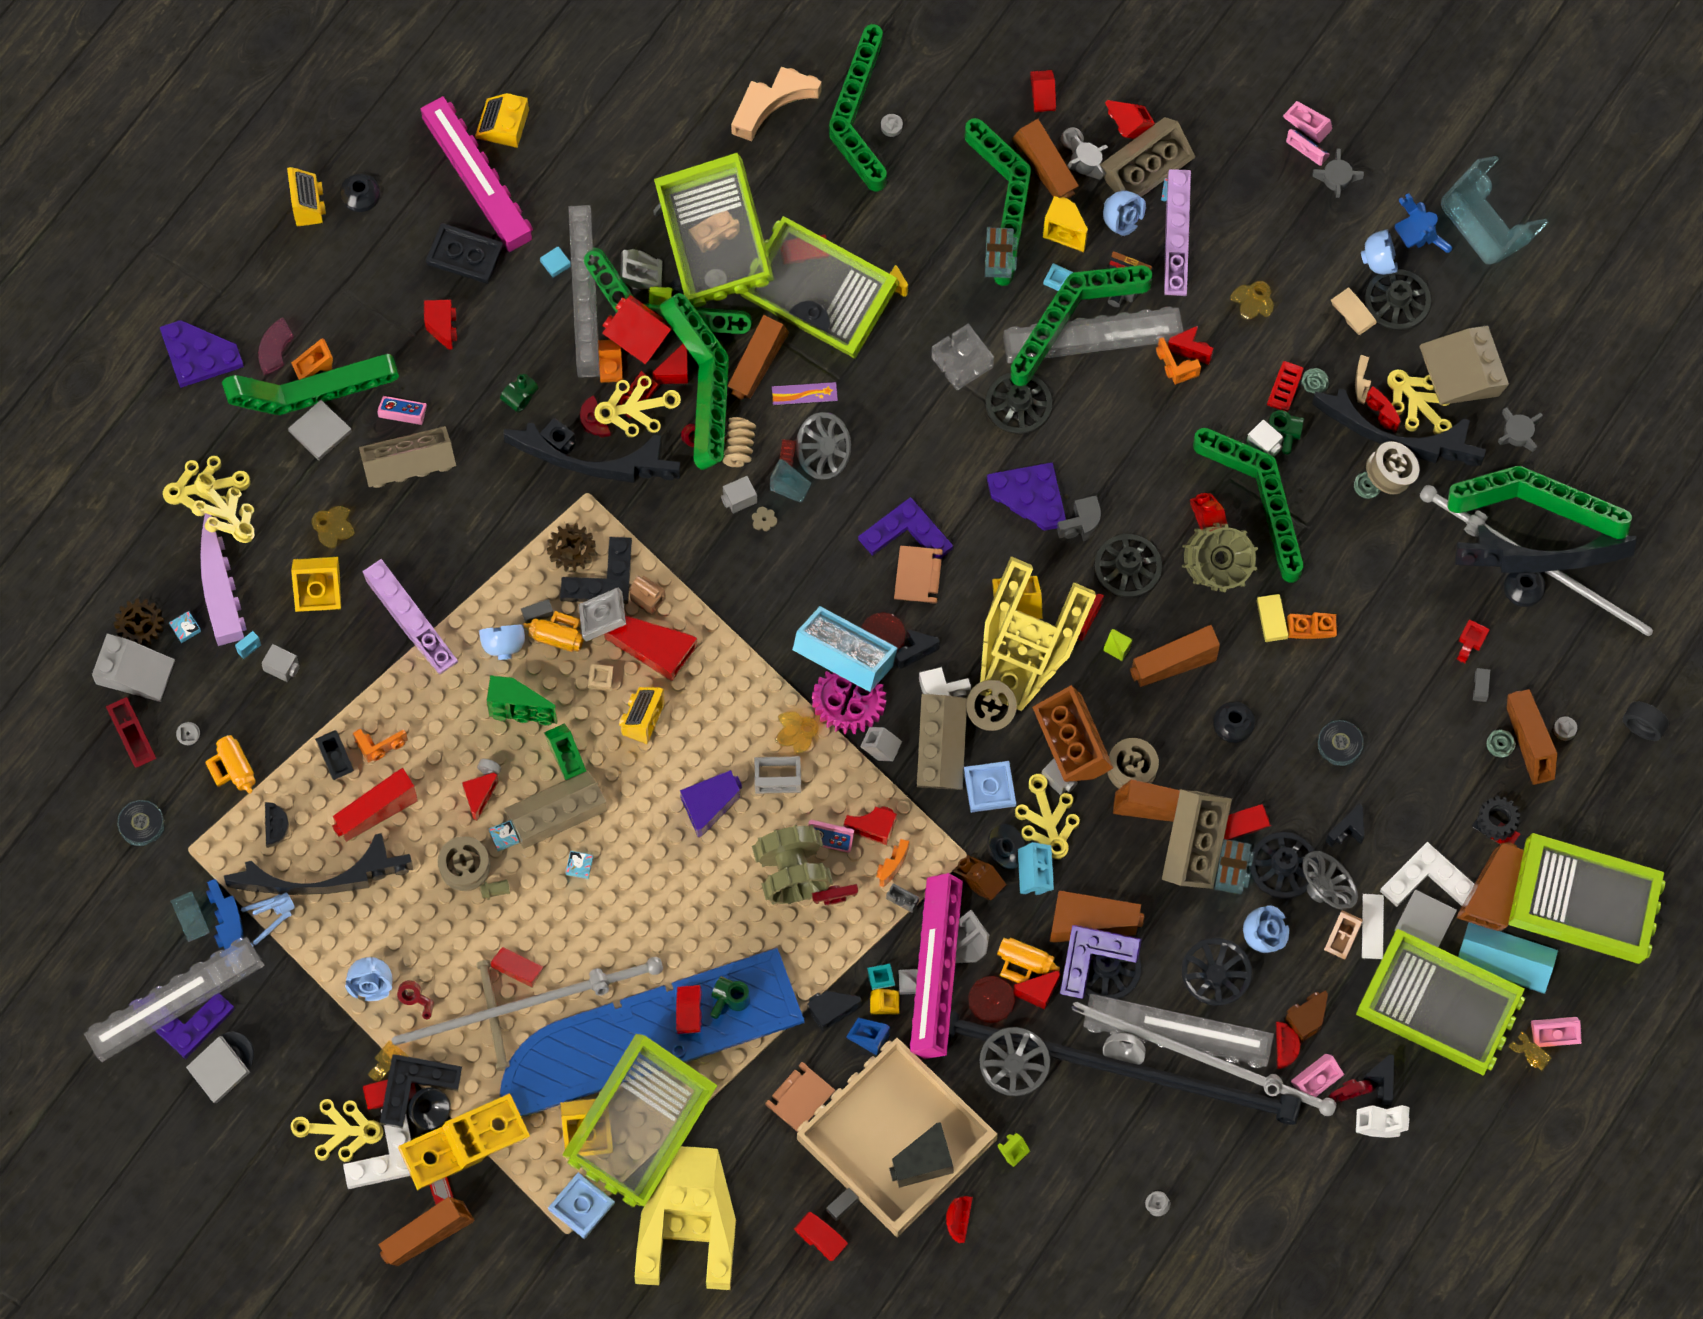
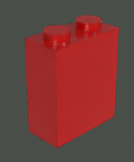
M629 295L627 299L622 297L615 307L618 312L614 317L609 315L602 325L605 327L602 334L646 365L672 327L665 319L633 296Z

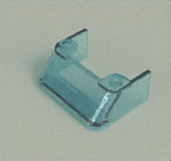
M1497 156L1477 159L1441 200L1443 211L1486 264L1498 263L1526 246L1548 223L1547 219L1527 222L1525 225H1516L1509 230L1485 198L1492 190V183L1486 173L1499 160Z

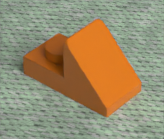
M321 338L291 363L300 380L313 376L320 370H332L333 357L325 339Z
M598 340L600 382H619L623 380L621 347L612 340Z

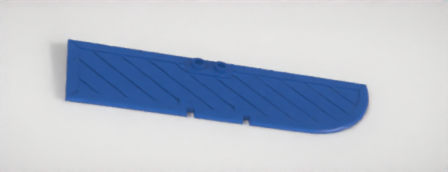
M778 948L672 982L673 990L668 992L663 985L621 999L620 1004L622 1007L615 1009L612 1002L546 1025L529 1036L509 1061L510 1067L505 1069L501 1081L500 1097L510 1093L521 1118L561 1105L560 1103L570 1102L600 1092L635 1034L645 1035L686 1063L805 1023ZM723 976L732 981L744 982L749 989L750 1003L748 1007L742 1011H734L726 1004L719 1018H712L710 1013L717 1002V999L712 998V991L719 977ZM700 985L702 989L700 1007L702 1012L701 1032L677 1034V987ZM735 993L732 996V998L740 999L744 995L741 993ZM640 1053L636 1057V1059L639 1057L659 1072L663 1071L662 1068ZM635 1059L633 1064L635 1063L649 1074H654ZM633 1064L631 1065L630 1069L641 1077H645V1075L632 1067ZM628 1072L625 1075V1077L628 1076L631 1079L636 1080V1078ZM624 1077L622 1082L627 1083L628 1081H626Z

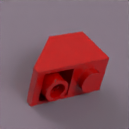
M1110 100L1105 102L1109 109L1108 114L1116 121L1120 134L1125 138L1135 139L1155 124L1145 106Z
M451 300L424 301L426 330L447 349H453V341H457L456 328H453L452 321L457 320L456 308H452Z
M1201 493L1196 498L1190 499V504L1200 529L1211 527L1213 523H1219L1220 527L1222 524H1227L1224 508L1211 493Z

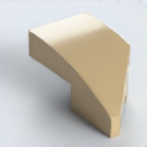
M1363 355L1360 356L1355 378L1356 398L1360 404L1365 403L1371 384L1370 380L1363 379L1369 357Z

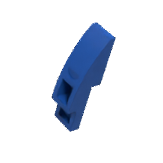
M214 879L207 882L210 890L206 891L210 903H216L218 908L214 912L220 925L215 926L218 934L214 935L219 948L224 946L226 954L223 955L227 968L232 967L236 974L240 971L244 950L242 922L233 895L224 899L217 880Z

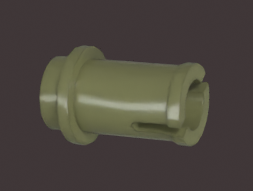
M507 879L488 884L484 882L483 885H480L483 899L487 898V900H490V897L510 894Z

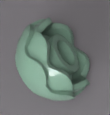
M1311 368L1304 372L1302 385L1308 392L1315 393L1316 391L1321 393L1327 390L1329 379L1323 370Z
M1367 472L1357 475L1354 489L1359 496L1370 499L1380 493L1381 490L1371 482Z
M1504 730L1493 731L1487 738L1486 743L1489 752L1500 758L1509 756L1516 745L1511 733Z

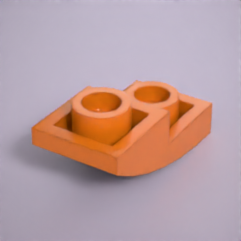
M1316 612L1312 615L1289 614L1287 616L1288 638L1316 639L1336 637V614Z
M900 839L899 846L894 845L891 859L885 858L884 865L879 864L876 878H880L879 886L885 887L898 873L907 856L909 841Z

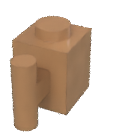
M644 575L642 578L637 576L629 589L630 600L650 615H653L666 599L665 590Z

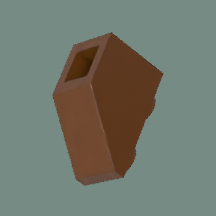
M969 855L958 862V866L952 871L976 894L990 901L1006 886V883L992 865Z
M1326 990L1320 994L1318 992L1311 994L1306 999V1003L1301 1006L1296 1004L1287 1011L1288 1014L1285 1022L1299 1035L1300 1043L1321 1030L1328 997Z

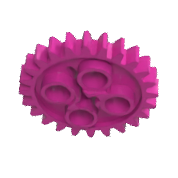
M826 671L825 678L819 677L818 684L814 685L812 707L815 708V715H820V722L827 720V728L834 725L835 732L840 728H843L844 734L847 733L848 729H851L853 734H856L857 728L865 732V725L873 727V721L879 722L880 715L884 713L886 692H882L883 684L876 685L871 692L857 685L853 691V697L849 700L845 714L841 715L854 683L834 672L830 674ZM852 711H857L859 714H854Z

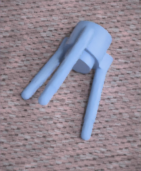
M287 892L241 908L242 912L259 908L253 911L254 915L272 908L277 915L282 914L253 941V944H258L283 920L292 916L290 911L295 909Z

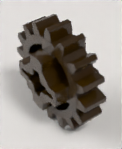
M566 523V529L558 526V533L551 532L552 539L547 540V545L549 546L547 554L551 555L550 561H556V568H560L563 565L565 572L568 571L569 567H572L574 572L577 571V566L585 569L584 562L591 563L592 559L590 556H595V549L593 548L596 547V544L592 540L593 534H586L587 529L585 526L580 530L577 523L573 528H570L569 523ZM561 540L562 543L558 546V549L556 550L557 544ZM584 546H586V550H585L584 554L582 555V554H581V550L585 549Z
M136 598L135 604L127 601L128 607L120 606L121 614H115V618L118 621L114 622L115 629H118L116 631L118 637L122 636V638L142 646L143 642L152 645L151 639L158 640L157 632H163L161 625L164 624V619L161 617V610H156L157 606L155 603L149 606L148 599L140 603L139 599Z

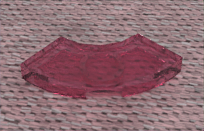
M284 318L279 319L270 326L261 340L259 362L264 375L284 366L282 360L283 349L294 338Z

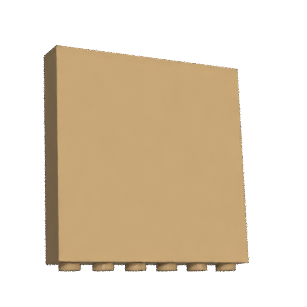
M896 1038L893 1042L887 1041L880 1049L882 1052L876 1058L872 1056L864 1064L865 1069L859 1074L857 1072L848 1079V1085L843 1090L841 1088L836 1090L831 1096L832 1100L826 1106L824 1104L815 1111V1117L810 1122L806 1120L797 1129V1140L847 1189L850 1188L859 1197V1201L898 1237L997 1140L998 1134L914 1053L910 1052V1049ZM941 1122L952 1159L954 1173L899 1188L897 1180L892 1181L889 1167H893L892 1158L933 1125Z

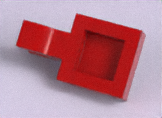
M1469 620L1459 638V642L1464 645L1457 660L1466 663L1473 648L1479 651L1490 629Z

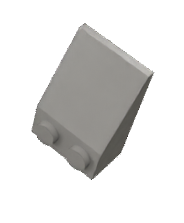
M107 634L92 676L97 685L161 702L175 659L131 640Z

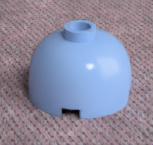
M1127 190L1114 193L1104 204L1103 219L1105 223L1115 233L1122 236L1129 235L1138 227L1134 225L1138 219L1142 220L1146 210L1145 200L1138 194Z
M1389 230L1373 233L1365 242V250L1361 251L1363 263H1368L1370 269L1377 274L1385 275L1398 272L1397 262L1394 263L1393 261L1396 254Z
M508 625L479 630L483 649L491 656H498V660L512 659L511 654L519 652L523 647L525 635L523 625Z
M1265 906L1253 910L1246 917L1243 925L1244 938L1247 944L1252 949L1261 953L1275 952L1285 947L1289 938V927L1284 924V914L1274 906Z
M374 957L361 958L356 960L348 969L345 988L351 996L357 999L358 995L365 997V1001L384 999L389 995V991L392 990L393 977L391 970L380 959Z

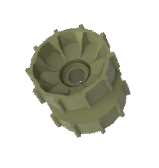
M1213 523V526L1203 529H1194L1195 534L1189 539L1187 544L1182 545L1185 548V564H1182V567L1186 568L1194 579L1193 584L1200 583L1201 585L1211 587V590L1214 591L1220 588V592H1226L1227 589L1237 586H1245L1244 582L1250 577L1253 570H1257V567H1255V551L1258 550L1246 536L1247 531L1229 528L1228 524H1222L1220 527L1219 523ZM1219 551L1224 554V560L1220 564L1215 560V555Z
M794 825L793 827L774 830V832L758 838L756 844L752 846L756 863L760 862L762 867H778V872L768 875L766 881L761 883L765 900H770L772 905L791 904L806 899L810 900L812 898L811 893L825 891L833 884L829 867L826 868L823 863H807L806 858L816 855L820 847H823L820 831L815 830L813 825Z

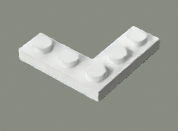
M1427 842L1381 888L1380 892L1395 906H1398L1429 876L1462 906L1474 883Z
M406 1114L403 1129L384 1125L389 1155L343 1164L348 1189L411 1176L398 1149L399 1145L411 1141Z

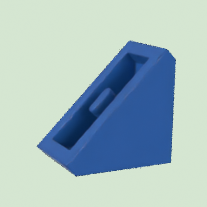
M857 1018L846 1037L878 1056L881 1051L880 1049L889 1038L890 1027L887 1024Z

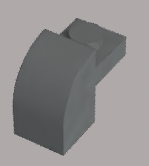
M1097 496L1075 500L1074 512L1076 518L1058 522L1057 533L1059 538L1065 537L1070 539L1081 533L1083 541H1086L1096 534L1101 517Z

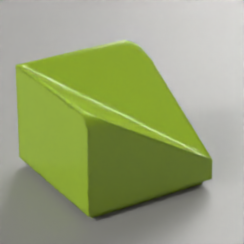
M1112 629L1104 646V651L1123 661L1131 648L1132 640Z

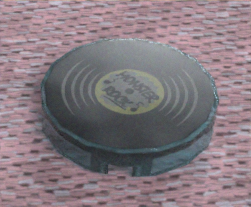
M1337 720L1328 723L1322 728L1318 736V749L1321 756L1330 763L1344 766L1351 764L1359 757L1363 749L1364 739L1361 731L1354 724L1348 721Z
M137 800L129 803L122 809L118 816L117 825L120 834L126 842L136 846H145L160 837L164 829V819L161 810L155 804L149 801Z

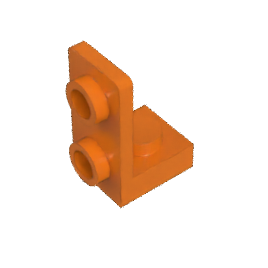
M1164 337L1159 338L1156 352L1159 359L1164 360L1166 364L1165 372L1168 378L1173 379L1174 384L1200 375L1201 366L1198 359L1194 361L1187 360L1177 366Z
M361 729L353 732L354 740L368 763L372 760H380L385 756V753L392 749L397 750L403 747L408 740L405 730H401L375 745L370 735H364Z

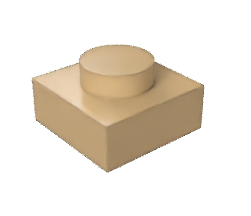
M591 664L588 688L611 691L614 667Z

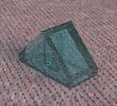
M779 459L770 477L771 491L798 502L803 501L811 485L806 478L783 459Z
M192 891L170 900L188 942L210 933Z

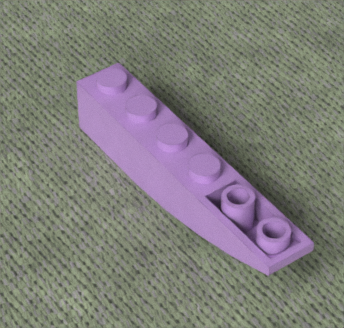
M1169 169L1164 295L1187 296L1191 170Z
M205 513L201 539V576L217 644L220 646L242 640L244 638L243 631L247 629L244 618H239L237 611L241 610L238 597L234 598L232 591L236 590L233 577L228 578L227 570H231L228 558L223 557L221 550H225L222 536L217 537L216 532H209L205 529L204 525L207 519L212 517L210 514Z
M382 559L363 571L366 582L439 675L458 663V660Z

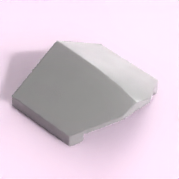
M635 249L623 250L621 252L620 277L633 289H650V287L654 286L662 287V261L653 258L643 251Z
M972 910L959 919L955 963L977 962L987 953L989 934Z

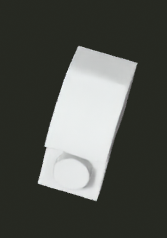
M942 667L919 673V682L923 694L966 698L971 690L968 678L946 684Z
M1372 1105L1357 1109V1133L1390 1138L1399 1137L1400 1132L1408 1130L1409 1107L1401 1105L1384 1109Z

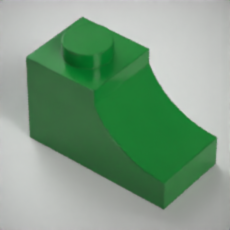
M565 723L544 732L550 750L565 780L586 772L572 733Z

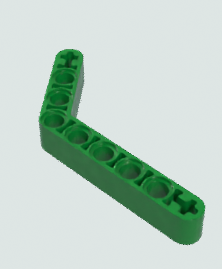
M875 24L866 26L862 33L830 120L829 136L867 187L872 191H881L886 186V169L852 127L882 47L883 32ZM863 55H869L870 57L864 58V57H862V56H863ZM856 73H862V74H864V75H863V76H857V75H855V74H856ZM850 91H855V92H857V93L854 94V95L849 94ZM845 109H846V110H849L850 112H849V113H843L842 110H845ZM836 128H842L843 131H840V132H839V131H836L835 129H836ZM849 144H854V145H856V146L853 147V148H850V147H848L847 145H849ZM861 160H867L868 163L863 164V163H860V161H861Z
M974 118L966 123V142L1009 181L1001 229H1007V231L1015 233L1013 235L1007 234L1006 244L1012 245V253L1006 255V273H1002L1003 268H1000V252L996 254L994 265L995 282L998 285L1006 286L1012 282L1031 169L1029 164L983 121ZM991 144V145H993V146H995V147H993V148H988V147H986V145ZM1001 159H1008L1010 161L1002 162ZM1023 173L1025 176H1017L1016 174ZM1014 192H1019V193H1021L1022 195H1020V196H1015V195H1013L1012 193H1014ZM1015 211L1018 215H1011L1009 213ZM1001 230L998 244H1001Z
M591 248L584 257V264L617 313L618 310L615 307L619 301L614 298L613 293L621 291L624 293L625 299L629 295H633L606 254L599 248ZM591 254L594 257L599 256L598 264L595 261H590ZM605 272L610 273L613 281L609 283L604 282L601 274ZM644 304L665 319L661 313L660 305ZM694 307L698 314L703 317V321L711 332L744 334L748 332L752 324V317L746 311ZM722 316L726 323L722 326L716 325L714 317ZM730 316L733 317V318H732V321H736V322H732L731 327L728 326V325H729V322H730ZM739 318H744V322H747L744 324V327H740V323L737 322Z
M1140 265L1071 273L1012 362L1011 381L1017 386H1024L1029 383L1081 300L1145 293L1151 288V270L1147 266ZM1122 280L1124 283H1117L1115 281ZM1099 282L1102 285L1096 286L1093 283ZM1072 285H1079L1080 287L1073 288ZM1061 302H1068L1069 304L1062 305ZM1050 319H1057L1058 322H1051V321H1049V320H1050ZM1040 336H1046L1047 339L1042 340V339H1039L1038 337H1040ZM1034 353L1036 356L1030 357L1027 354Z
M678 293L662 302L660 310L699 365L694 462L699 469L706 470L723 460L729 358L727 352L687 297Z
M385 354L283 385L239 375L225 378L222 381V385L230 405L274 415H282L316 405L320 400L327 402L393 382L399 378V373L393 356Z
M1208 428L1197 430L1193 442V449L1196 453L1256 478L1281 576L1289 583L1298 581L1302 573L1303 561L1275 458L1272 455ZM1227 448L1229 452L1223 453L1219 449ZM1245 456L1248 457L1250 460L1245 462L1242 461L1240 457ZM1267 465L1270 469L1263 470L1260 466ZM1272 485L1276 489L1268 490L1265 486ZM1271 506H1279L1281 510L1275 511ZM1284 526L1286 530L1279 531L1276 527ZM1288 546L1292 551L1286 552L1281 547Z
M1522 466L1511 467L1453 484L1449 491L1447 507L1453 513H1463L1518 497L1616 539H1624L1628 536L1632 515L1625 509Z

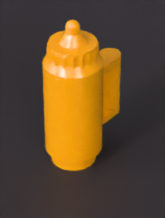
M557 611L554 612L551 621L533 619L531 623L523 624L524 628L529 631L528 636L534 638L535 641L569 652H580L584 642L582 634L578 631L581 623L580 619ZM558 621L561 623L573 626V629L563 625L556 624L555 622Z
M231 735L225 736L216 743L218 754L208 759L205 763L217 786L232 780L238 790H246L251 794L253 791L252 786L255 784L254 773L237 739H234ZM219 760H222L228 772L224 777L216 764Z
M1003 938L997 955L1005 960L1000 974L1001 977L1021 983L1029 980L1032 972L1045 975L1051 971H1060V967L1054 963L1055 958L1047 952L1013 938ZM1009 962L1027 969L1026 976L1007 969Z

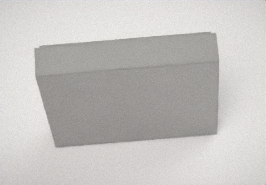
M322 400L288 428L289 432L318 460H321L352 432L351 428Z
M619 587L579 604L582 637L585 641L626 625L623 594Z
M1415 890L1395 931L1398 928L1439 947L1457 910Z
M221 1036L186 1067L213 1103H218L250 1073L230 1045Z

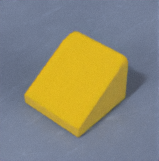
M895 265L890 272L899 281L895 292L906 297L908 294V284L899 268Z
M884 988L871 991L870 1013L899 1014V991Z

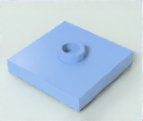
M1009 761L964 767L970 812L1016 807Z
M578 1172L551 1203L548 1210L585 1239L615 1204V1201Z

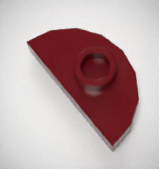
M593 395L581 407L580 419L582 426L586 432L593 435H598L599 437L611 436L607 424H602L595 418L594 412L598 403Z
M857 884L844 887L834 885L825 891L811 894L814 903L819 904V902L824 901V905H833L845 902L847 896L852 895L855 897L858 893Z
M1356 1079L1343 1083L1344 1087L1332 1092L1328 1098H1332L1336 1103L1373 1092L1374 1087L1370 1080L1357 1082Z

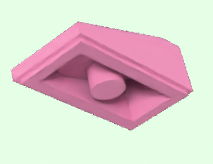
M1298 101L1283 115L1286 120L1318 143L1332 130L1330 119Z

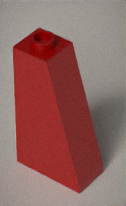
M625 616L626 625L604 634L606 640L670 681H673L698 647L697 638L693 635L629 616Z
M404 768L399 769L333 815L335 824L332 825V828L338 837L343 836L347 842L418 802L415 786Z

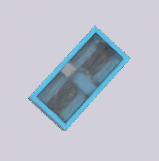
M819 606L798 629L793 651L871 692L893 667L897 647Z

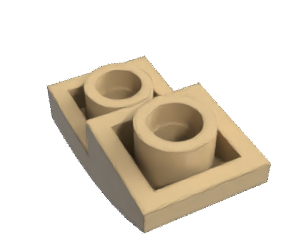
M1349 287L1331 299L1333 306L1345 317L1346 322L1358 335H1361L1377 323L1369 310Z

